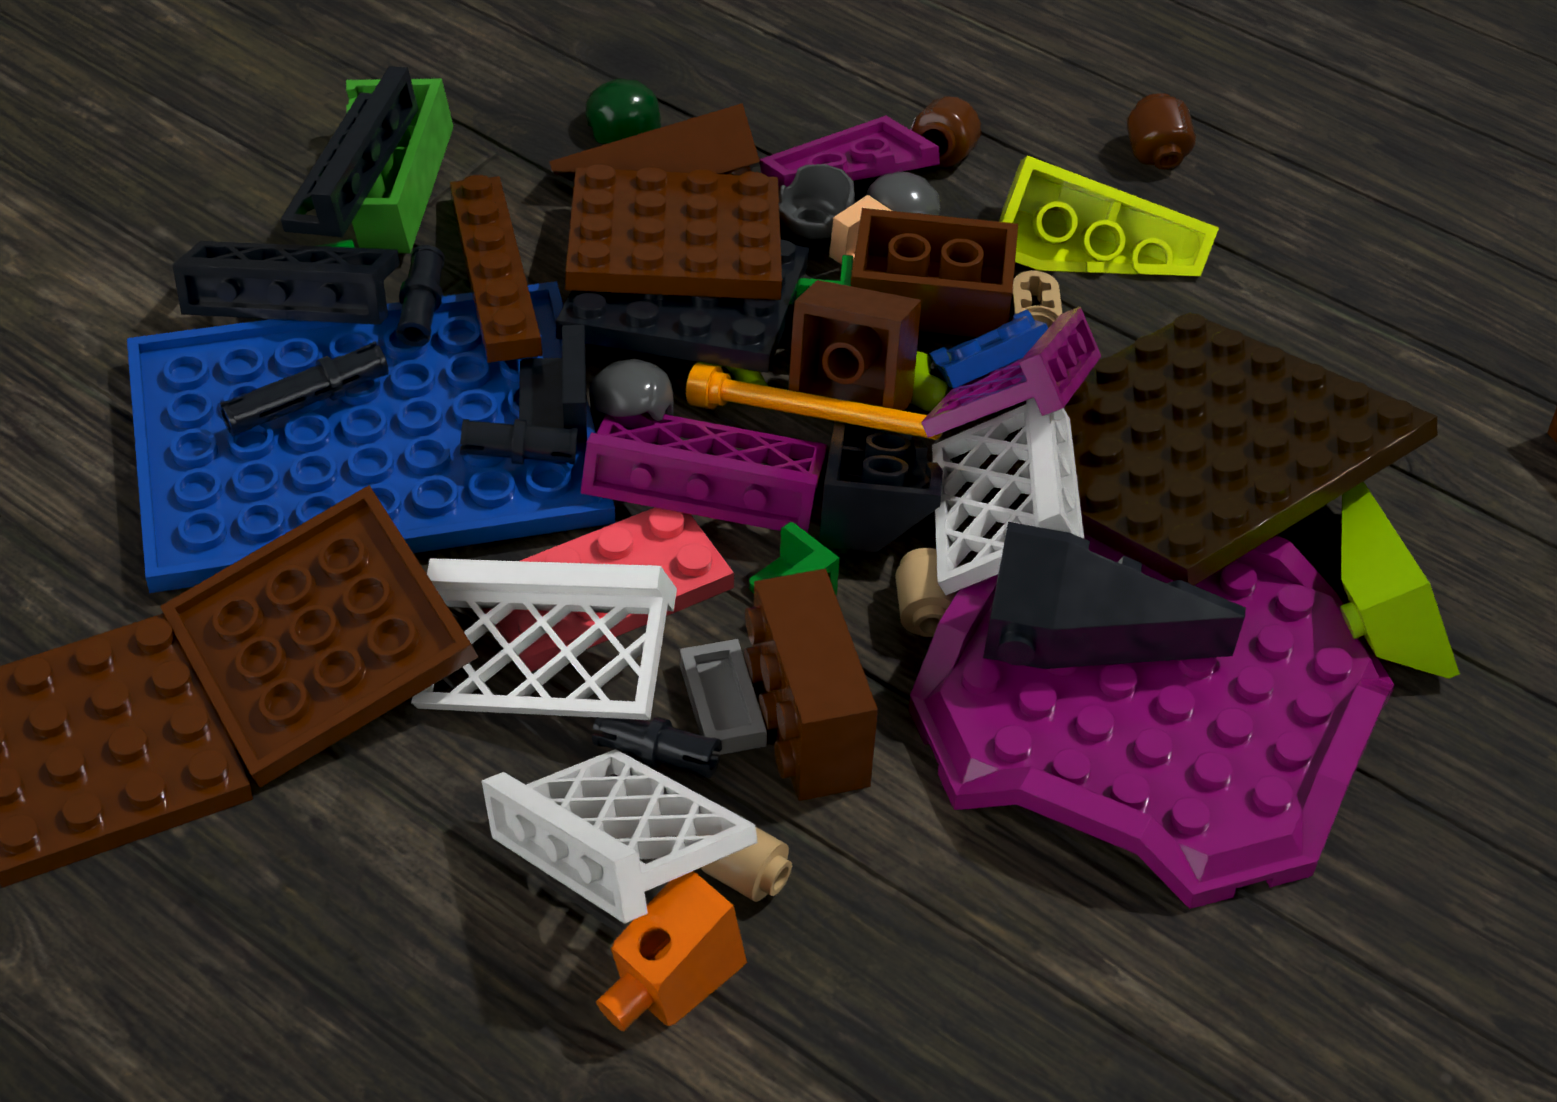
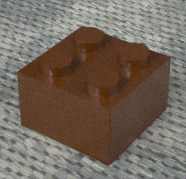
M817 280L794 301L788 390L904 411L913 399L922 300Z

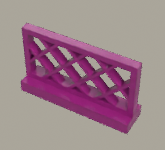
M1081 306L1060 314L1023 358L952 389L921 422L927 437L940 434L1033 397L1042 416L1064 408L1101 358L1100 351Z
M648 411L636 416L613 417L605 414L598 432H591L587 441L581 494L781 531V528L789 522H794L808 533L827 444L664 414L661 421H654Z

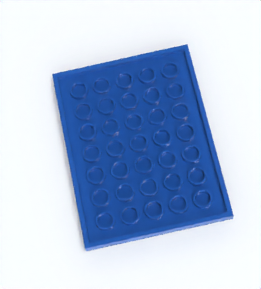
M557 281L528 285L541 335L543 356L488 363L472 292L443 296L439 309L434 312L430 341L426 345L419 347L406 345L399 341L396 336V329L400 321L402 309L400 302L387 304L388 317L381 325L268 319L127 338L145 578L149 593L194 587L368 485L376 494L413 554L615 523L613 499L581 494L587 443H577L575 464L524 459V464H512L511 458L460 455L463 419L503 424H514L515 419H519L520 361L522 359L562 358V340L556 339V319L563 308ZM374 341L380 346L388 364V375L369 380L346 390L345 396L334 401L330 398L317 401L302 409L255 426L237 436L232 437L231 433L227 430L220 414L218 403L240 397L260 387L303 372L308 368L316 366V360L325 356H329L331 359L343 356ZM587 400L588 441L591 432H596Z

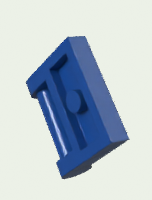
M1026 309L1013 315V321L991 332L959 344L948 351L945 347L929 353V357L937 376L944 380L947 386L955 389L1023 358L1046 332L1048 326L1044 322L1034 320L1029 310Z

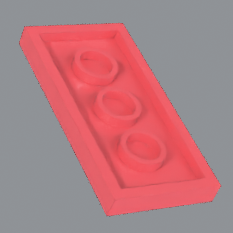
M655 507L520 560L527 562L661 566L677 588L674 611H667L666 616L734 588L733 570L692 515ZM481 608L485 614L492 610L490 608ZM515 609L497 623L495 627L510 644L536 623L537 620L529 610ZM538 610V612L542 616L549 612L544 610ZM571 612L552 629L563 643L568 646L593 626L595 622L586 612ZM595 612L600 619L607 614ZM629 614L610 631L617 637L647 624L648 614ZM545 633L518 656L529 670L533 672L544 666L561 650L550 636ZM603 635L588 648L603 643L609 639L605 635Z

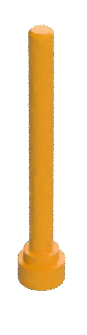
M696 363L692 367L687 379L686 398L691 406L714 409L717 405L724 406L729 401L928 438L921 423L927 416L924 414L736 381L731 379L730 374L724 373L720 366ZM942 433L929 437V439L937 440L941 437Z

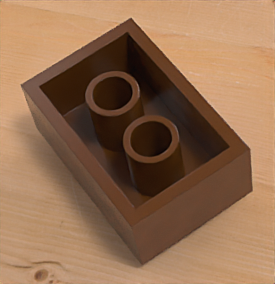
M862 208L851 286L922 300L919 332L977 338L1009 322L1018 224Z
M820 569L754 581V607L745 609L746 628L752 647L744 648V660L752 684L759 682L763 694L759 695V707L766 730L775 729L778 738L774 748L781 778L791 777L798 801L871 787L878 709L827 570Z

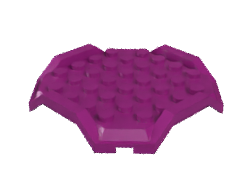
M1084 533V539L1090 541L1089 551L1115 562L1126 556ZM1274 536L1194 585L1246 608L1245 619L1234 654L1229 657L1054 669L1011 665L1003 661L983 658L998 574L957 592L937 626L911 691L908 709L924 745L930 744L939 764L938 776L954 810L1019 805L1137 854L1189 909L1233 898L1236 888L1266 880L1269 887H1274L1313 876L1351 780L1378 718L1390 699L1394 683L1379 659L1375 656L1365 637L1353 638L1343 618L1340 606L1344 604L1338 594L1289 540ZM1142 564L1141 573L1164 583L1173 581Z

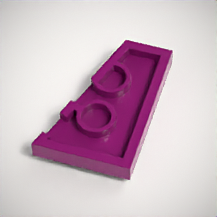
M883 116L759 159L762 174H765L767 177H778V189H780L781 185L788 187L793 182L797 169L804 165L827 164L842 169L853 181L882 176L897 171L903 172L940 165L939 146L888 116Z

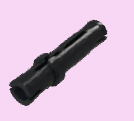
M374 341L343 356L333 359L329 356L316 360V366L255 389L240 397L218 403V407L227 430L234 437L255 426L302 409L326 398L334 401L345 396L346 390L369 380L388 375L389 368L380 346Z

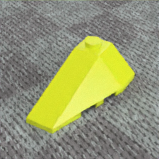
M1028 155L1019 164L999 222L1018 224L1015 263L1037 271L1201 276L1219 227Z

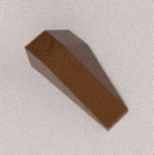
M743 103L549 161L552 172L556 175L575 176L576 167L587 168L597 164L607 165L619 170H639L644 167H657L665 172L682 173L705 169L716 174L741 175L745 172H752L751 168L760 166V160Z

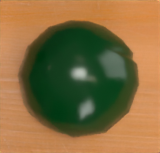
M629 79L611 80L601 84L592 91L586 101L588 126H592L595 139L601 144L605 145L661 128L658 100L654 92L640 81Z

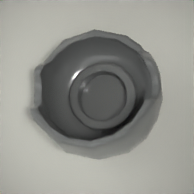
M827 164L799 167L793 182L788 187L785 185L780 187V224L794 237L816 243L831 239L833 217L854 204V181L842 169Z
M897 171L885 174L877 178L866 192V195L874 198L892 211L938 216L940 214V201L937 191L925 178L910 172Z
M638 359L614 362L597 374L591 382L589 389L591 410H597L600 413L613 417L636 416L648 411L654 421H661L664 414L674 415L671 382L667 374L652 363Z

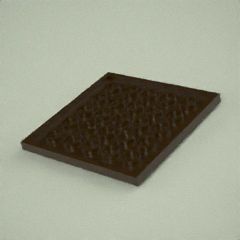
M1191 312L1177 317L1174 322L1150 335L1138 338L1134 344L1112 356L1098 360L1064 407L1071 424L1083 532L1173 581L1182 580L1192 585L1203 581L1438 436L1436 415L1414 407L1409 402L1395 399L1369 388L1364 383L1345 378L1326 370L1321 365L1307 362L1284 352L1278 347L1269 346L1244 335L1240 331L1231 330L1205 319L1202 315ZM1026 402L1018 404L1014 409L1025 405ZM1021 429L1010 433L1003 441L1011 442ZM970 451L952 458L953 463L959 464ZM991 454L979 468L986 470L998 455ZM1018 459L1006 474L1014 475L1025 461ZM1021 493L1018 498L1025 501L1029 495Z

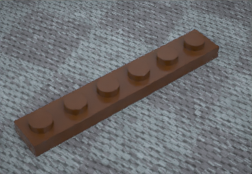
M472 175L462 181L450 182L451 200L487 362L543 356L541 335L500 176Z

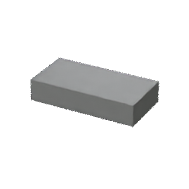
M733 639L679 649V664L699 734L709 738H718L722 742V750L720 752L713 751L712 754L722 755L766 747L767 730L739 640Z

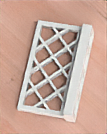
M1033 397L1026 400V404L932 445L933 463L937 462L943 470L940 507L935 510L937 579L945 595L998 574L1008 522L1069 532L1084 538L1071 424L1064 408L1042 416ZM1021 429L1011 442L1003 441L1010 433ZM970 451L959 464L950 462V459ZM991 454L998 455L986 470L979 468ZM1018 459L1025 461L1014 475L1006 474ZM966 482L973 483L961 498L954 496ZM994 487L1001 489L988 504L981 502ZM1021 493L1029 495L1017 510L1009 509ZM968 516L976 517L963 533L955 531ZM996 522L1004 523L991 539L983 538ZM970 551L978 552L971 562L957 567Z
M430 558L427 575L447 607L472 608L480 618L464 631L470 643L473 644L486 632L490 631L503 649L477 671L469 663L463 666L469 677L450 693L433 692V684L413 696L411 703L418 709L650 720L667 611H674L677 588L661 566ZM481 608H490L492 610L485 614ZM515 609L529 610L537 622L509 644L495 625ZM538 610H544L549 612L542 616L538 612ZM571 612H586L595 624L566 646L552 627ZM595 612L607 614L600 619ZM629 614H648L646 633L625 649L611 633L610 629ZM547 633L561 652L533 674L518 655ZM605 635L620 654L591 677L576 657ZM642 654L641 666L639 667L634 660ZM513 660L527 679L508 695H494L485 682ZM571 662L586 682L566 698H552L542 685ZM630 665L639 676L635 701L609 700L601 690V687ZM477 688H479L483 694L471 693H473ZM536 690H537V692H538V693L540 694V696H541V697H528V696H530L533 692H535ZM595 693L600 698V700H591L588 698Z
M616 749L526 785L505 772L482 780L492 838L624 924L648 914L645 891L758 843L755 824ZM640 859H656L647 864L640 861Z

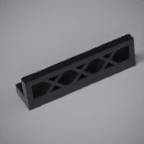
M389 66L373 93H359L280 219L284 232L333 237L344 236L419 110L408 67ZM315 209L317 216L305 215L308 211Z
M200 241L172 264L182 315L381 325L388 317L384 280L400 265L397 249Z

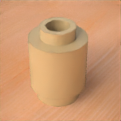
M918 548L902 557L900 566L895 574L900 619L907 631L923 637H933L941 618L956 596L957 591L945 595L939 586L936 549Z
M757 827L758 843L701 867L702 871L755 902L762 900L767 894L771 896L778 894L786 884L792 870V862L787 860L789 853L788 845Z

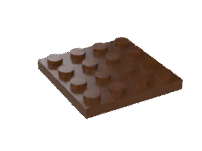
M602 164L592 165L587 168L576 167L565 290L781 300L782 264L778 177H767L759 172L725 175L716 174L705 169L682 173L665 172L657 167H644L639 170H619Z
M370 485L160 606L246 767L260 788L478 658L469 639Z
M164 613L0 666L1 888L253 800L249 781L228 731Z

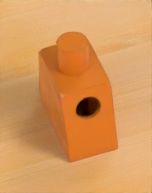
M694 871L669 881L647 905L648 914L634 919L613 942L611 952L620 979L596 1000V1004L605 1017L621 1031H625L647 1009L665 1025L671 1026L676 1024L747 963L734 905Z

